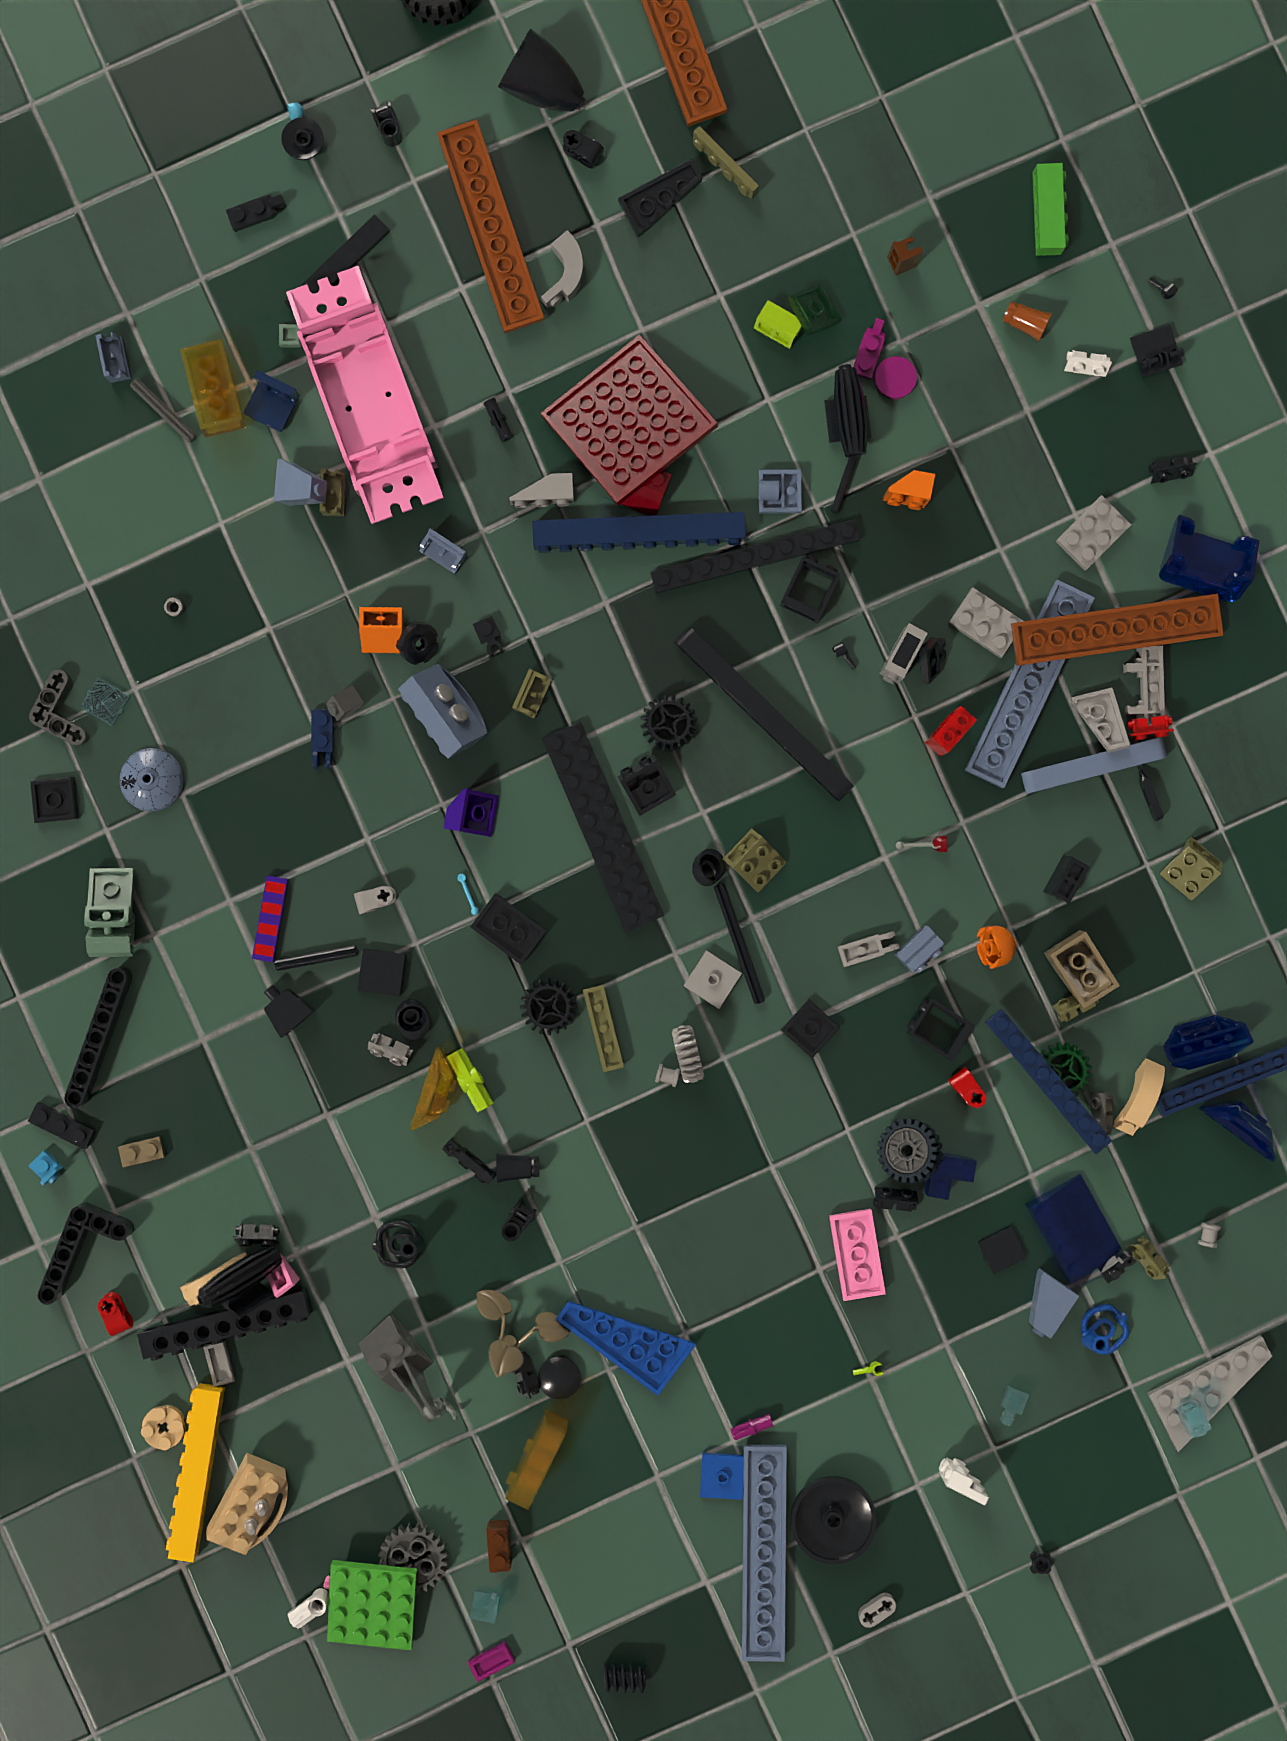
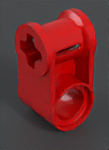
M963 1067L948 1079L951 1086L968 1105L980 1108L986 1103L985 1092L977 1084L975 1078L966 1067ZM973 1093L979 1094V1096L977 1097L979 1100L978 1102L971 1101L973 1099Z
M109 1292L98 1302V1311L110 1336H115L133 1327V1319L118 1293Z

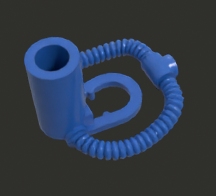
M1101 1304L1090 1309V1311L1088 1310L1082 1318L1083 1321H1081L1083 1346L1101 1355L1111 1354L1120 1348L1128 1339V1334H1130L1127 1324L1128 1318L1125 1313L1119 1312L1116 1307L1110 1304ZM1103 1310L1112 1312L1119 1325L1123 1328L1121 1338L1110 1347L1108 1339L1115 1332V1326L1111 1320L1101 1318L1087 1329V1322L1090 1317ZM1102 1323H1107L1110 1326V1331L1105 1336H1100L1094 1331Z

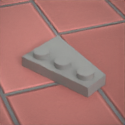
M1113 688L1070 698V702L1108 753L1130 747Z

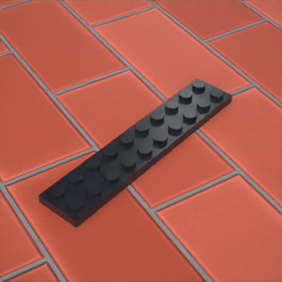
M581 722L542 738L625 933L663 917L664 914Z

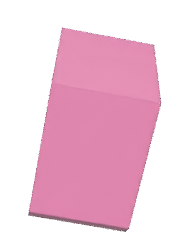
M282 1254V1264L267 1276L276 1298L292 1288L300 1280Z

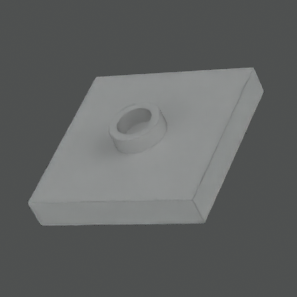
M706 950L683 986L719 1009L742 973Z

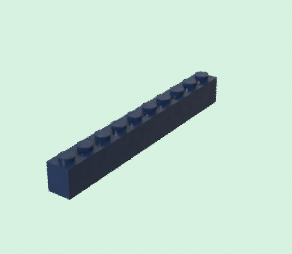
M744 512L532 521L533 547L539 553H549L551 549H559L560 552H571L573 548H580L581 551H592L593 548L602 547V550H614V547L621 546L625 550L635 549V546L653 549L656 548V545L675 548L678 547L677 544H686V547L699 546V543H707V546H718L720 542H728V545H740L741 542L745 541Z

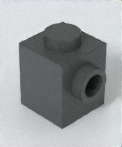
M353 685L334 694L326 703L329 713L337 721L357 712L364 704Z

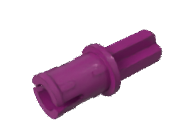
M768 1413L753 1420L750 1418L749 1422L731 1428V1433L734 1440H738L751 1434L755 1436L757 1432L774 1426Z

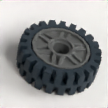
M902 1119L891 1123L892 1126H887L886 1132L880 1136L882 1140L878 1141L877 1145L880 1146V1150H877V1155H880L878 1161L883 1165L882 1169L887 1172V1175L903 1183L923 1182L925 1179L932 1177L931 1174L936 1173L938 1170L937 1166L941 1165L940 1157H943V1152H941L943 1146L939 1142V1135L935 1134L936 1131L929 1127L930 1125L914 1119ZM909 1146L913 1148V1153L910 1157L907 1155Z

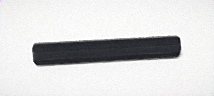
M356 945L277 959L274 961L275 969L280 971L358 956V948Z

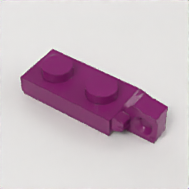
M876 318L873 329L867 328L853 365L859 377L868 380L872 378L885 340L886 333L881 332L885 320Z

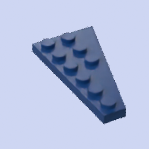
M568 1301L556 1317L558 1322L657 1396L696 1345L695 1342L572 1301Z

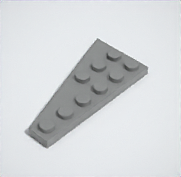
M1258 1336L1147 1393L1177 1452L1272 1357L1263 1337Z

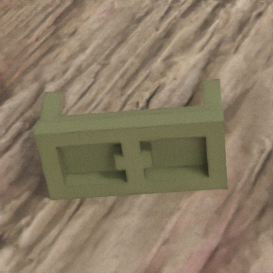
M320 469V478L327 481L326 501L325 503H320L319 511L323 516H344L345 473L338 469L335 472H331L328 469Z
M529 669L512 708L535 719L552 680Z

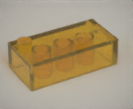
M222 339L181 348L180 352L200 430L205 438L246 428L229 358Z
M545 1409L531 1439L527 1440L523 1448L524 1453L515 1472L510 1471L505 1483L508 1484L505 1499L527 1510L529 1509L567 1432L568 1419Z

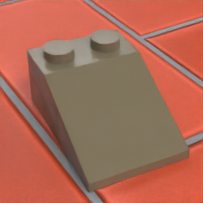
M1077 931L1044 952L1056 973L1083 1009L1120 986L1085 931Z

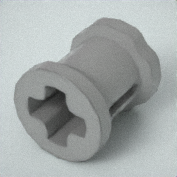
M659 1064L655 1082L661 1081L676 1087L680 1069L674 1070Z
M1202 1222L1203 1231L1198 1244L1217 1248V1234L1221 1230V1226Z

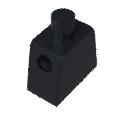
M272 985L264 991V994L271 1001L264 1008V1011L281 1038L288 1035L316 1011L290 988L280 993Z

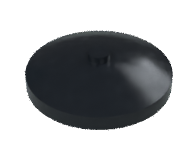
M825 1476L813 1480L799 1492L791 1509V1528L798 1546L809 1557L821 1563L843 1564L856 1559L866 1551L875 1535L877 1517L871 1498L859 1484L845 1477Z

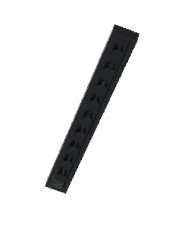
M854 519L652 571L650 574L655 593L657 594L858 542L860 538Z

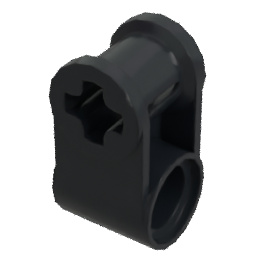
M390 101L376 109L370 108L385 144L390 147L399 145L402 135ZM395 131L394 134L387 135L388 132Z
M575 130L567 131L563 136L564 153L585 167L594 169L604 147L596 140L590 139Z
M519 1199L502 1227V1237L509 1242L517 1240L525 1227L531 1222L537 1210L530 1209ZM507 1226H515L517 1233L513 1236L508 1235L505 1231Z

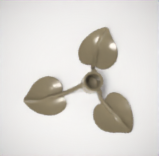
M482 1290L476 1294L477 1307L485 1318L498 1320L501 1317L502 1319L499 1340L493 1342L489 1348L490 1363L497 1378L516 1371L521 1367L523 1356L517 1348L535 1331H538L539 1337L547 1342L563 1340L570 1333L568 1328L556 1320V1314L543 1312L536 1317L535 1322L537 1326L533 1327L516 1342L514 1336L504 1335L505 1315L509 1314L512 1310L508 1298L502 1293L493 1290Z

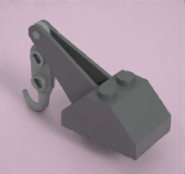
M389 1315L359 1343L367 1364L382 1381L399 1393L404 1390L428 1422H431L435 1417L440 1418L447 1410L452 1415L453 1420H456L457 1413L446 1399L440 1396L438 1398H432L423 1372L434 1361L395 1315Z

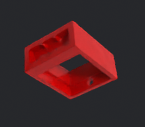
M960 706L946 717L925 743L939 756H942L956 745L977 719Z

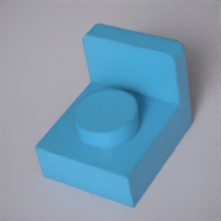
M44 1150L29 1165L42 1179L40 1181L42 1186L47 1183L53 1184L61 1176L59 1172L64 1168L47 1150Z

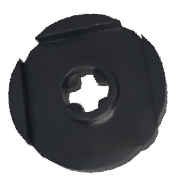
M412 621L402 632L396 643V648L399 650L401 657L413 665L430 661L438 649V643L436 642V636L438 637L437 631L424 622ZM420 639L421 645L416 646V642Z

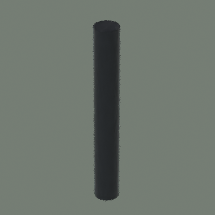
M858 457L848 458L831 508L833 513L838 514Z

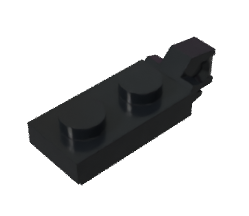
M267 195L226 209L233 231L237 232L273 219V216L277 214V210L285 208L286 204L282 195L274 197Z
M452 1138L442 1148L449 1157H456L459 1160L458 1163L463 1168L474 1172L476 1179L482 1183L486 1182L489 1185L497 1175L495 1171L466 1147L463 1148Z

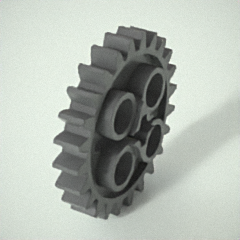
M408 1523L406 1529L400 1525L398 1532L393 1529L391 1536H386L385 1542L381 1546L382 1551L379 1553V1557L382 1558L379 1565L417 1569L416 1593L419 1594L421 1587L427 1592L429 1585L434 1588L436 1580L441 1581L442 1574H445L447 1569L445 1566L448 1564V1559H446L448 1551L443 1550L446 1546L445 1542L439 1543L442 1536L434 1537L435 1529L428 1532V1525L420 1529L419 1523L416 1524L415 1528H412L411 1523ZM415 1542L422 1543L423 1547H417ZM395 1550H401L404 1555H398ZM428 1561L432 1566H426L423 1562Z

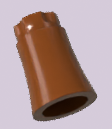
M1011 301L1002 321L1010 323V326L1021 330L1039 342L1052 313L1039 311L1021 303L1018 305Z

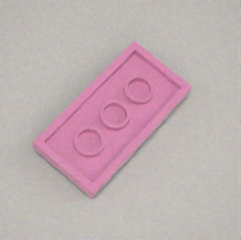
M871 1208L829 1215L843 1301L886 1294Z

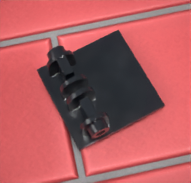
M1170 325L1130 338L1143 378L1183 365L1181 357L1184 356V350L1177 347Z

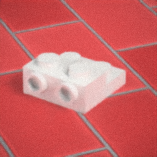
M944 1458L940 1463L939 1473L945 1485L986 1505L989 1497L985 1492V1488L980 1484L981 1481L970 1475V1471L965 1467L966 1464L956 1458L954 1460Z

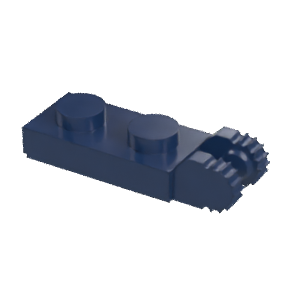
M311 710L313 769L319 768V753L325 752L326 769H332L334 716L328 710Z

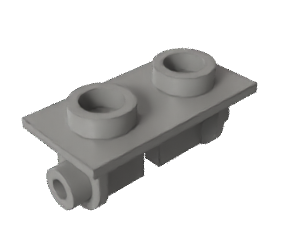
M378 1033V1035L373 1034L372 1042L369 1041L368 1050H370L371 1054L377 1057L384 1056L389 1058L390 1062L395 1065L407 1066L408 1058L406 1057L410 1058L413 1052L412 1049H409L410 1046L396 1041L394 1046L391 1047L392 1038Z

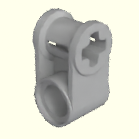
M381 886L353 894L359 915L391 905L397 898L395 889L390 886ZM384 891L390 893V896L387 897V900L382 899L381 895L384 894Z

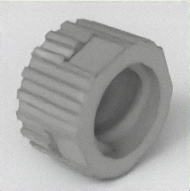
M173 597L167 599L164 604V610L172 617L181 615L185 608L180 599ZM172 603L178 604L179 609L177 612L170 610Z

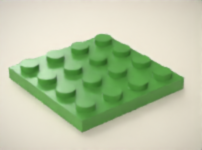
M332 1560L327 1642L412 1650L417 1569Z

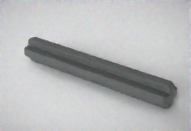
M138 378L131 382L130 387L188 443H192L196 439L197 435Z

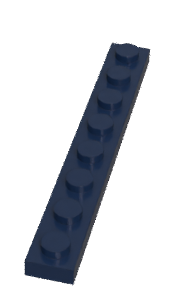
M999 1009L985 1021L986 1025L1094 1154H1098L1112 1142L1110 1137L1003 1009Z
M1287 1045L1160 1093L1156 1103L1160 1115H1169L1287 1070Z

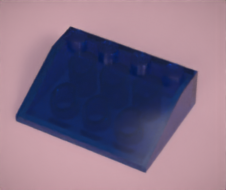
M1081 1174L1025 1204L1062 1274L1071 1284L1093 1272L1122 1249Z

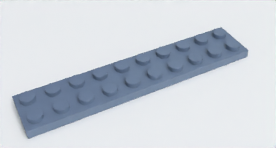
M1056 579L1037 619L1086 613L1089 611L1095 597ZM1065 659L1017 666L1015 663L965 771L1002 789L1005 788Z
M744 1444L742 1661L785 1662L786 1445Z

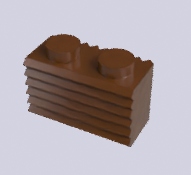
M508 1520L489 1521L487 1525L489 1571L491 1573L506 1572L511 1569L512 1551Z

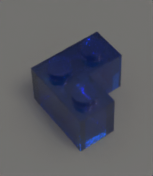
M943 1153V1157H940L941 1165L937 1166L938 1170L936 1173H932V1177L925 1181L924 1193L928 1197L949 1200L952 1179L967 1182L974 1181L977 1161L973 1158Z

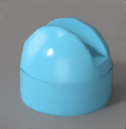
M287 104L291 120L303 117L304 108L301 104Z

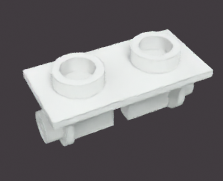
M1072 350V352L1068 351L1066 360L1068 361L1064 371L1106 377L1112 361L1105 354L1091 353L1090 358H1087V352Z

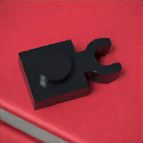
M492 616L473 624L480 643H488L487 652L490 656H493L491 652L493 646H498L500 652H503L501 643L496 641V638L501 635Z
M1126 1249L1118 1258L1114 1255L1097 1268L1103 1279L1109 1284L1113 1280L1118 1279L1125 1272L1124 1268L1132 1266L1136 1260L1133 1254Z

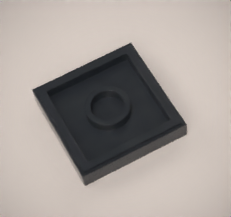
M75 777L30 781L34 823L79 819Z
M363 949L357 991L400 996L406 954Z
M808 999L782 1027L781 1031L813 1059L841 1027Z

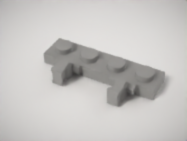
M1163 646L1139 648L1140 658H1136L1135 663L1123 665V673H1137V678H1140L1141 700L1138 701V705L1125 706L1124 715H1136V719L1147 718L1148 726L1152 725L1151 717L1165 715Z

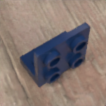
M257 370L253 378L258 384L244 410V414L278 432H282L300 395L295 388Z

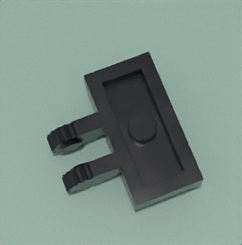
M931 637L919 649L922 683L929 685L940 674V663L946 656L944 649L946 640L943 638L936 639Z

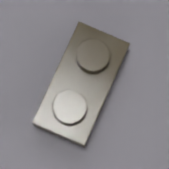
M161 1136L118 1146L122 1167L166 1157Z

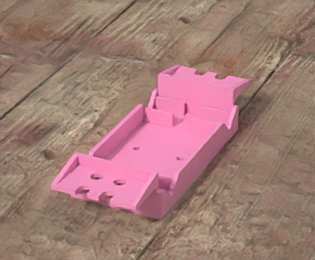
M359 266L337 273L340 280L337 286H331L326 277L317 280L320 290L316 294L310 292L307 284L286 293L300 330L297 334L307 355L312 375L343 459L350 472L354 489L361 496L370 522L374 524L393 517L390 510L393 504H399L404 513L413 509L410 500L414 496L420 498L422 505L444 497L433 470L438 468L381 311L377 303L372 304ZM340 297H344L347 299V303L344 306H339L337 300ZM321 304L327 306V310L323 314L317 312V308ZM387 392L391 393L390 397H386ZM352 407V410L348 412L346 411V408ZM413 478V483L410 486L403 484V480ZM392 485V492L385 493L383 491L384 487Z

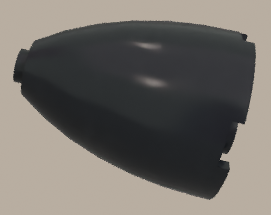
M530 28L498 87L513 97L540 108L561 112H574L576 108L580 110L586 100L583 97L585 92L573 69L546 39Z

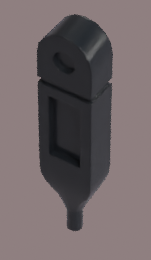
M1139 765L1137 766L1139 784L1148 808H1150L1149 810L1154 821L1164 818V815L1159 806L1160 804L1152 783Z

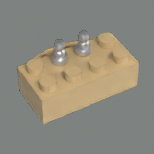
M246 1453L206 1528L207 1540L244 1555L247 1554L249 1549L263 1541L278 1524L286 1506L288 1486L285 1468ZM282 1493L283 1497L281 1505L276 1515L274 1516L273 1520L261 1532L258 1533V1531L264 1526V1524L269 1519L274 1509L278 1494Z

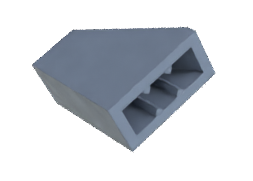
M277 459L275 502L288 506L325 503L327 481L295 463Z
M1040 1268L1036 1274L1029 1323L1034 1327L1032 1331L1042 1338L1046 1335L1051 1339L1079 1295Z

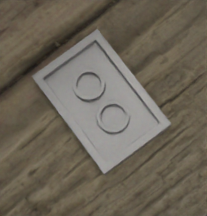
M1101 495L1055 542L1084 570H1087L1131 524Z
M972 587L948 624L999 658H1002L1013 642L1011 624L1023 622V620Z

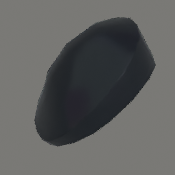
M706 849L700 852L694 859L692 873L700 885L712 886L722 878L725 872V861L719 851Z
M412 999L399 1004L395 1012V1022L399 1031L410 1040L423 1038L430 1027V1018L424 1005Z

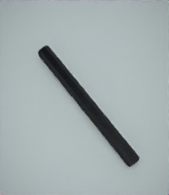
M724 883L715 885L714 890L753 1002L760 1004L765 1001L727 889Z

